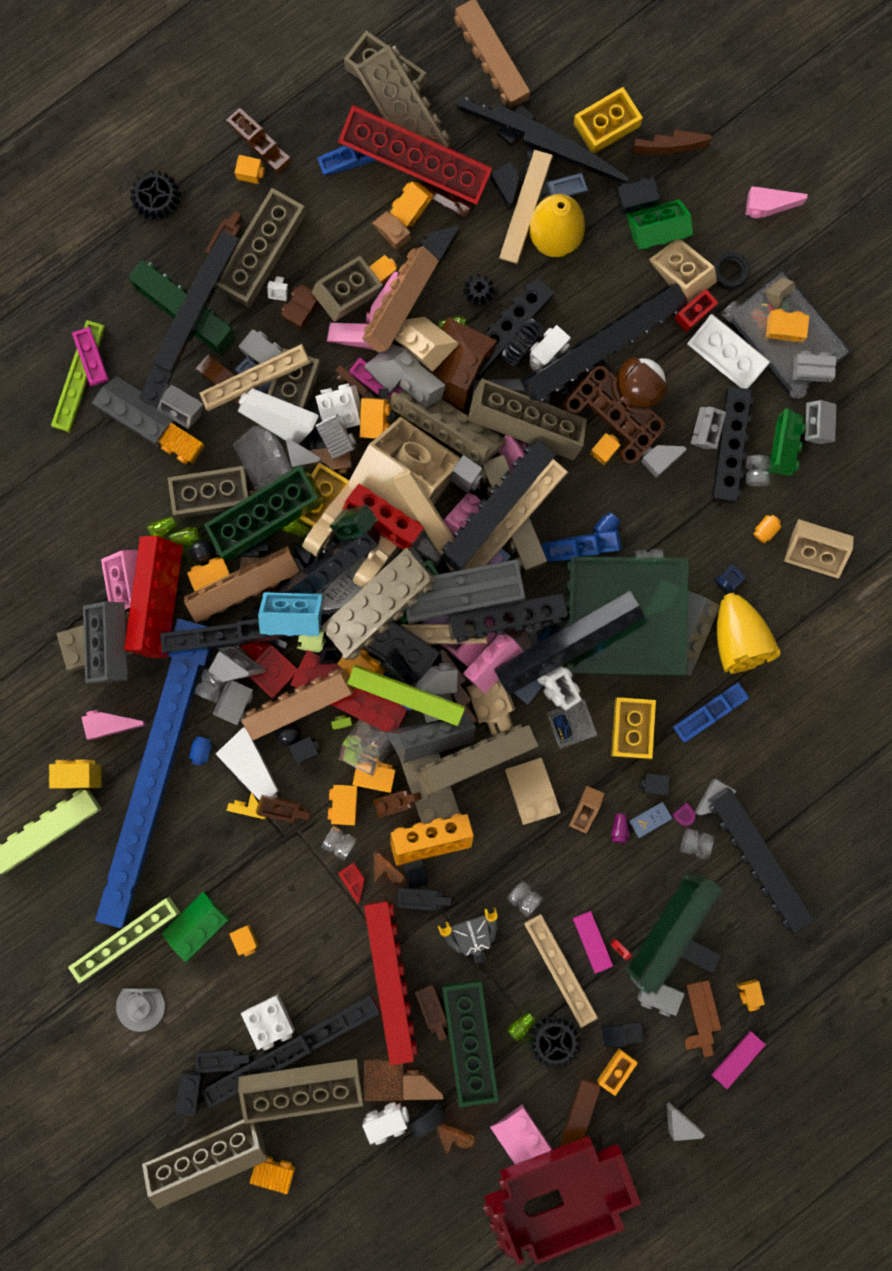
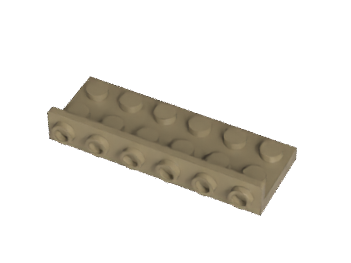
M388 44L353 67L384 119L446 147L450 145L449 140L451 138L446 130L441 129L439 125L441 121L437 114H432L429 108L431 106L426 96L422 97L419 92L421 87L417 80H412L409 75L411 70L406 62L402 63L399 58L401 54L396 45Z
M405 390L400 394L394 392L391 395L390 405L393 411L480 466H483L505 445L506 439L487 427L468 421L469 416L442 399L426 408Z
M405 548L328 619L321 628L342 652L344 660H354L361 654L360 650L363 647H368L375 641V636L387 631L390 627L389 624L393 620L397 621L404 615L403 611L408 606L409 608L414 606L419 601L418 597L421 594L428 593L433 588L432 584L436 580L410 549Z

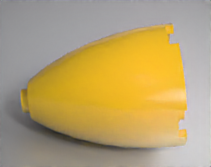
M554 194L546 197L537 205L530 219L529 237L538 251L551 257H563L578 248L583 240L585 232L584 214L579 204L573 198L565 194Z
M735 593L725 595L720 603L717 618V642L724 672L730 670V673L733 674L748 671L763 664L765 660L771 662L778 658L781 653L776 640L756 609L741 596L735 595Z

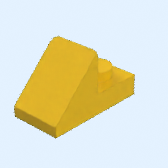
M252 792L248 807L245 806L246 802L234 800V803L228 804L227 811L267 819V817L256 814L259 800Z

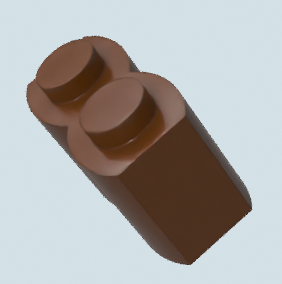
M303 284L294 288L291 293L292 299L289 303L286 302L281 309L282 319L300 330L305 327L319 305V301L312 294V290Z

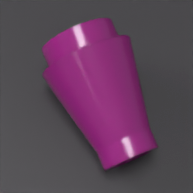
M615 815L611 833L612 842L628 843L630 835L627 815Z

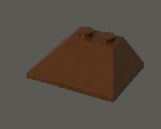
M448 317L442 330L457 341L459 345L433 372L426 366L424 368L445 384L442 400L465 410L473 394L469 390L485 357L490 359L498 341Z

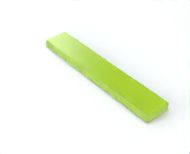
M86 320L84 328H91L99 348L106 327ZM78 349L75 352L51 427L69 433L71 432L88 381Z
M355 664L347 683L458 726L465 706Z

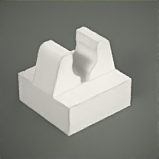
M276 276L275 282L269 281L267 287L268 298L287 301L288 284L283 283L284 277Z

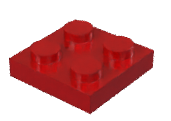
M270 645L255 660L256 663L266 669V672L249 677L273 699L295 676L298 669L274 646Z

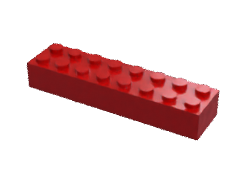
M355 105L351 107L338 143L474 204L478 203L493 168Z
M389 900L365 904L364 909L390 1066L414 1062V1057L417 1056L418 1050L416 1040L412 1041V1036H414L413 1021H409L408 1016H411L410 1002L405 1000V996L408 993L407 983L402 982V976H404L405 971L403 962L399 963L398 956H401L400 943H396L395 939L398 936L397 924H393L392 917L395 915L394 905L390 904Z

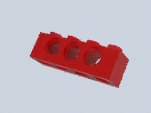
M358 484L347 497L342 508L362 523L368 521L381 536L402 550L405 548L411 549L424 529L416 520L411 519L401 510L396 509L387 503L385 499L380 498L361 484Z

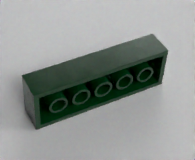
M141 260L128 276L129 281L134 289L175 319L187 296V291L180 285L175 286L172 283L173 280L165 273L161 275L157 271L158 268L151 262L147 264ZM208 307L194 335L219 355L223 356L236 340L233 334L234 330L231 328L230 323L224 319L222 321L216 317L217 314Z
M299 465L207 522L204 526L220 557L230 561L320 506L325 500L309 470Z
M480 979L445 984L442 988L459 1107L499 1102L482 981Z

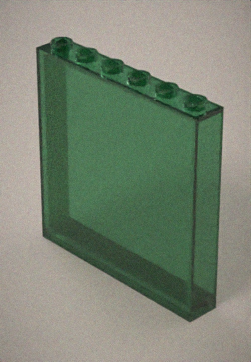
M571 557V562L567 563V573H571L570 581H567V592H570V600L566 602V610L570 612L569 619H566V627L631 591L639 604L645 618L565 663V667L572 674L687 676L689 559Z
M690 872L687 873L626 969L630 974L628 977L639 989L649 995L651 992L657 995L723 888L706 877Z

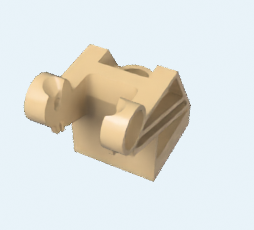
M399 417L368 445L347 486L324 511L319 521L307 535L302 547L317 557L322 548L328 546L336 531L345 523H351L357 528L364 524L342 509L347 497L358 484L367 487L371 492L385 499L387 503L401 510L405 515L420 524L392 481L393 477L411 469L434 505L449 484L452 469L461 458L402 417ZM380 536L379 545L369 552L368 557L358 569L352 582L363 588L402 549L383 536Z

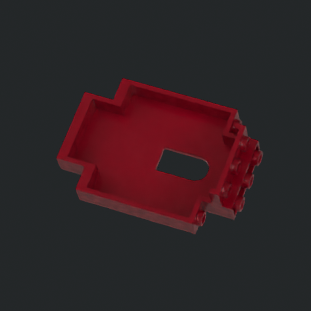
M590 1136L500 1170L502 1179H499V1183L502 1189L484 1196L486 1204L483 1205L486 1216H491L490 1226L493 1234L497 1233L499 1236L496 1240L500 1251L504 1249L506 1256H510L511 1259L515 1258L516 1264L520 1265L525 1263L522 1251L526 1250L528 1257H533L537 1265L625 1230L619 1213L641 1205L619 1145L616 1144L595 1152ZM559 1189L564 1204L535 1215H529L524 1211V1205L527 1201Z

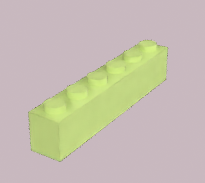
M83 789L76 791L72 794V799L61 801L56 805L57 809L52 812L49 810L39 816L41 818L39 821L28 823L23 827L24 831L19 834L15 832L7 837L8 841L3 845L0 843V875L5 874L100 811L101 807L90 790L83 791Z
M170 897L164 899L68 967L78 983L85 981L180 914V911Z

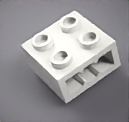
M557 325L554 329L549 328L543 335L544 339L540 343L537 341L530 349L529 363L534 371L567 351L571 346L569 344L571 337Z
M343 384L338 386L339 389L335 391L327 388L321 390L320 395L315 396L322 421L338 414L339 417H344L347 423L345 428L360 425L361 402L356 385Z
M561 665L537 679L545 688L543 690L545 696L549 700L552 699L557 707L561 706L564 710H567L581 701L578 694L580 689L575 682H572L571 677L573 676L567 667L564 668Z
M279 994L241 1013L257 1050L260 1048L267 1050L274 1046L273 1042L279 1039L283 1042L291 1038V1033L295 1031Z
M392 1102L384 1106L385 1109L382 1111L373 1110L366 1114L367 1117L364 1118L362 1126L370 1144L375 1143L378 1145L387 1140L386 1137L391 1135L397 1137L405 1133L410 1118L406 1106L402 1107L401 1102L398 1104Z

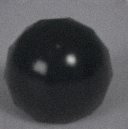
M207 540L195 541L190 548L191 558L197 563L208 562L214 555L213 545Z
M293 722L278 728L276 732L278 741L285 746L297 743L301 735L300 728Z

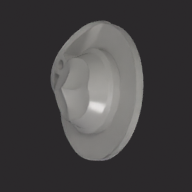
M123 988L116 1002L117 1016L120 1022L130 1030L143 1032L152 1029L161 1021L165 1012V1000L161 990L157 988Z

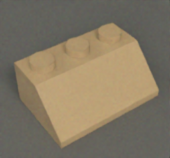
M426 317L405 319L394 338L401 347L408 349L417 360L432 372L459 345L457 341Z
M798 519L791 535L784 562L839 579L853 550L854 536Z

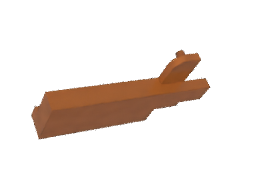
M705 979L685 984L698 1032L697 1035L689 1036L685 1039L686 1050L701 1047L703 1056L708 1057L714 1055L711 1046L714 1043L712 1031L721 1030L709 980Z

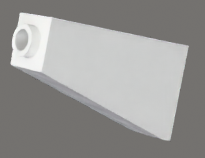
M253 388L247 394L243 393L238 401L241 404L238 412L282 439L287 440L289 438L297 444L313 430L318 415Z
M243 727L216 755L259 800L261 795L278 798L276 794L279 792V789L254 740L252 741L246 728Z

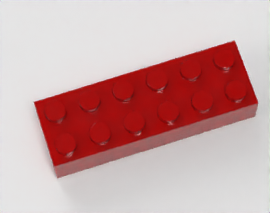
M160 536L140 537L124 650L148 658H168V653H162L160 633H167L172 630L182 545Z
M307 650L290 685L295 688L303 684L308 686L315 678L321 676L323 679L328 676L327 674L337 668L340 671L342 668L335 663L320 664V656ZM356 688L351 695L330 704L386 733L387 731L400 728L408 711L396 702Z

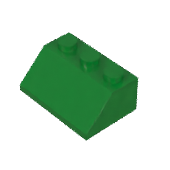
M680 199L626 213L632 237L638 249H649L654 245L667 244L669 241L677 239L683 240L693 235L691 214Z
M785 408L777 417L768 472L791 476L798 470L799 460H797V454L802 449L800 436L804 434L806 425L803 423L804 417L790 409Z
M203 891L162 932V935L174 952L186 963L230 918Z

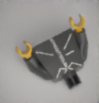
M494 908V912L489 914L487 909H485V915L451 926L448 922H445L447 925L445 929H441L438 926L440 934L444 936L450 947L458 953H463L464 956L473 954L475 964L487 961L484 950L490 948V944L495 941L498 930L497 910Z

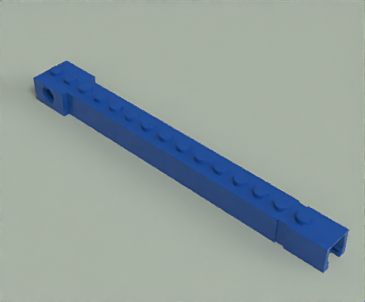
M177 619L174 631L205 628L207 626ZM196 649L168 653V656L172 658L109 871L107 878L109 880L104 888L95 919L97 922L118 928L126 927L135 897V888L140 880L201 667H208L213 649Z

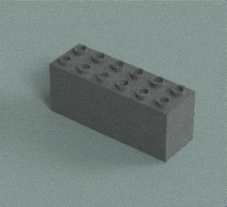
M518 559L432 576L436 580L432 584L433 588L428 593L421 594L418 597L419 601L411 608L408 606L406 614L408 623L414 624L445 618L451 614L524 601L525 594Z

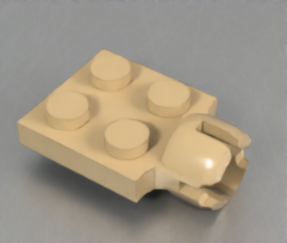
M499 679L485 694L474 685L466 687L479 723L486 722L492 735H497L513 728L510 713L515 710L511 696L508 695Z

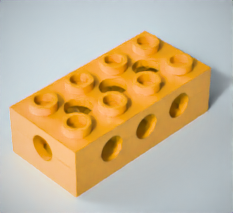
M461 813L452 815L449 819L443 820V818L433 820L432 823H417L412 828L405 829V827H401L391 832V848L396 866L471 848L473 842V832L468 815H462Z

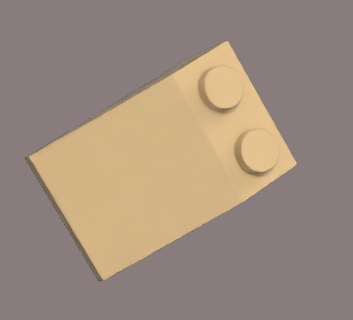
M674 240L650 258L652 265L668 284H679L687 303H690L705 289H708L717 282L715 267L682 240Z
M542 758L505 769L522 825L560 813Z

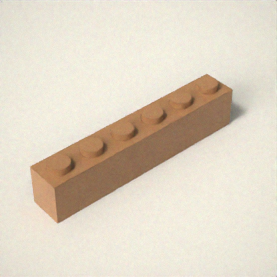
M470 0L455 9L454 21L464 31L463 36L466 42H470L473 46L472 51L477 59L480 58L484 72L486 74L489 73L492 78V86L495 90H499L502 103L504 105L507 104L511 110L529 100L530 90L477 1Z
M423 246L412 249L408 253V260L400 267L398 277L390 284V291L384 295L381 300L383 303L373 313L374 318L372 322L364 329L365 334L362 340L378 353L389 349L439 262Z
M287 546L184 596L185 605L195 623L205 621L212 614L224 612L229 606L240 604L251 595H259L262 590L268 587H275L286 578L291 579L295 577L300 571Z
M338 668L334 669L323 679L321 676L317 677L308 686L303 684L295 688V692L291 694L286 692L280 695L277 701L272 702V700H269L262 704V708L258 710L256 708L248 710L245 713L246 716L241 721L252 741L351 695L356 687L347 684L350 676L344 668L340 671Z

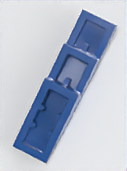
M347 146L317 157L324 176L376 161V159Z
M618 530L540 543L547 562L578 559L581 556L599 555L602 552L619 551L622 549Z
M737 682L673 726L682 741L686 742L750 697L741 684Z

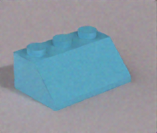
M264 593L258 614L260 634L319 636L323 595Z

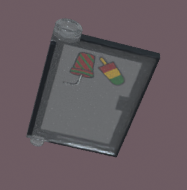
M781 270L740 305L735 300L721 313L742 339L770 361L766 368L792 399L796 397L800 399L808 393L806 389L815 381L793 380L794 357L798 353L810 351L813 355H819L821 352H828L830 356H836L837 364L852 351L797 286L783 298V304L779 309H783L788 313L800 311L804 315H809L807 338L803 342L765 338L767 317L771 311H774V308L764 291L780 278L791 280L784 270Z

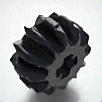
M479 273L476 275V279L470 276V282L465 281L464 283L465 287H467L463 289V293L467 294L465 299L471 300V305L478 302L479 307L482 306V301L485 304H489L488 298H494L492 292H495V287L491 286L493 281H487V275L480 278ZM477 288H481V293H477Z

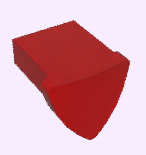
M265 641L263 643L258 642L239 646L252 659L256 660L272 644L269 641Z

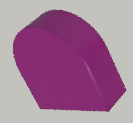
M687 802L672 814L674 819L683 826L691 825L696 818L694 810Z

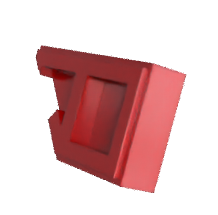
M354 862L338 874L356 903H359L365 878Z
M615 938L610 942V945L625 960L632 956Z

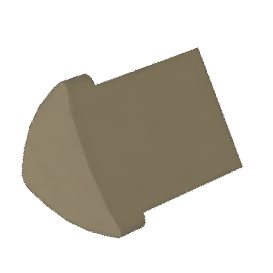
M780 278L764 292L773 308L779 309L783 304V298L792 292L796 286L793 281Z

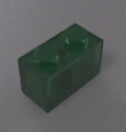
M367 505L341 511L329 527L339 540L342 541L365 536L378 519Z

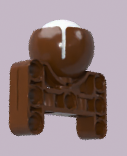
M629 358L622 364L616 377L604 366H596L588 371L563 401V406L567 412L577 413L587 405L627 441L619 451L620 460L624 463H635L664 430V421L650 410L649 407L658 404L668 391V386L665 384V374L656 362L645 358ZM596 370H600L602 372V378L600 380H597L595 378ZM585 384L590 388V392L587 395L582 392V387ZM572 399L577 401V407L574 410L569 405ZM612 410H616L618 414L615 420H612L610 417ZM652 421H656L658 425L655 431L650 427ZM640 435H643L645 437V443L643 445H640L638 443V438ZM629 449L633 452L630 460L625 456L626 451Z

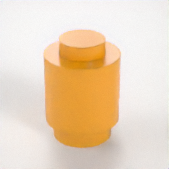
M766 515L755 528L753 535L765 544L779 531L781 521L774 515Z

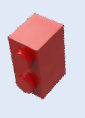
M705 289L674 317V320L687 332L713 310L718 302Z

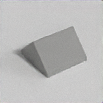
M289 438L286 440L292 469L301 465L309 471H313L319 463L323 464L321 458Z
M670 1102L666 1104L669 1134L674 1141L702 1139L705 1136L701 1129Z

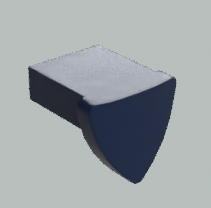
M731 564L714 581L726 594L734 593L733 590L746 577Z

